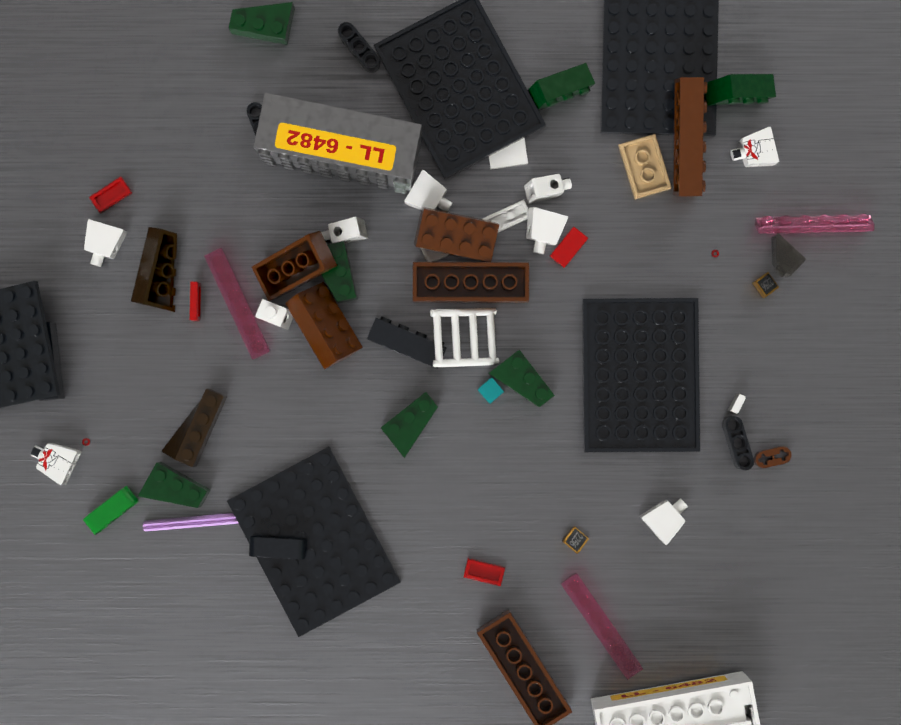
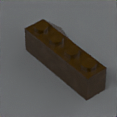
M148 228L131 302L175 312L173 296H175L176 288L173 287L174 276H176L174 259L177 256V233L159 228Z
M206 389L202 399L161 452L190 467H196L227 396L214 390Z

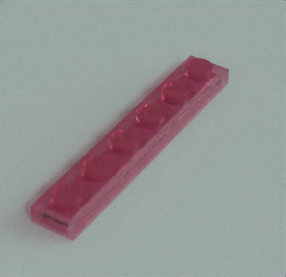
M844 214L839 216L820 215L816 217L808 215L800 217L787 215L782 217L763 216L755 220L758 233L874 231L875 227L871 216L859 214L858 216Z
M219 248L205 255L208 266L252 360L271 352L223 249Z
M575 573L560 583L626 679H630L643 670L578 574Z

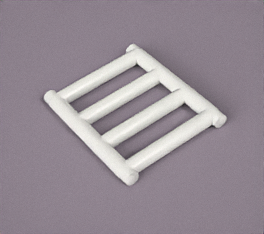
M496 308L430 310L434 326L435 360H433V367L498 365L499 358H496L494 315L497 313ZM459 316H469L471 358L461 359ZM477 316L487 317L489 358H479ZM441 317H451L453 359H443Z

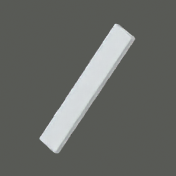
M523 199L483 218V220L497 222L499 224V233L527 220L528 207ZM421 248L427 262H437L452 255Z

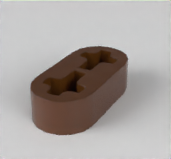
M784 446L761 450L755 454L754 463L760 468L785 464L791 459V451ZM780 450L786 452L784 460L782 458H775L774 455L780 454ZM762 454L765 457H771V459L765 461V464L759 462Z

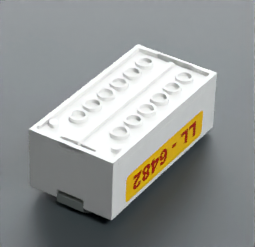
M743 671L591 698L595 725H760L753 683Z

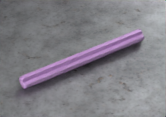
M233 513L145 520L143 522V530L146 532L239 523Z

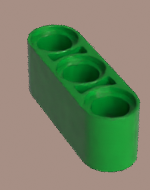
M125 486L87 515L83 521L93 534L96 535L138 503L139 500L129 487Z

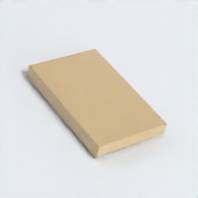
M656 134L618 145L634 200L672 188Z

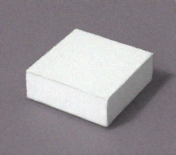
M736 394L727 411L733 414L739 413L746 399L745 396Z

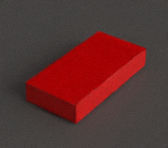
M119 177L89 198L101 214L131 195L132 191L123 177Z
M573 227L549 257L565 268L588 240V237Z
M190 282V320L200 321L201 283Z
M468 558L463 577L501 586L505 567Z

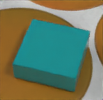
M492 377L478 389L489 404L504 392Z

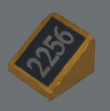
M769 272L752 283L762 298H766L779 288Z
M574 526L562 541L578 554L589 538Z

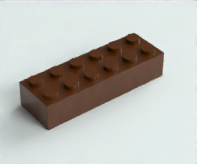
M680 77L675 79L674 196H702V192H705L706 182L703 180V172L706 171V161H703V153H706V141H703V133H706L707 124L706 121H703L704 113L707 112V102H704V94L707 93V82H704V77Z
M413 262V302L528 303L529 263Z
M509 609L477 629L478 636L534 725H553L572 713L571 707Z

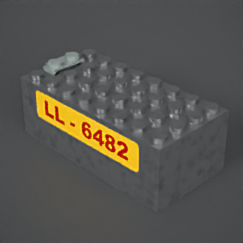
M265 93L254 149L262 161H265L264 164L276 166V164H281L283 168L294 170L295 167L301 168L302 172L313 174L316 171L320 172L321 176L332 178V175H335L344 181L355 179L359 180L358 183L363 185L375 183L377 187L388 189L390 186L394 187L395 192L406 194L407 190L410 191L413 185L422 141V124Z

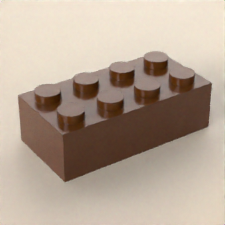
M422 207L414 245L419 248L491 262L499 224L493 221Z
M321 231L307 234L252 266V269L268 301L284 296L336 267L337 264Z
M324 282L297 293L285 303L324 370L352 356L363 348Z

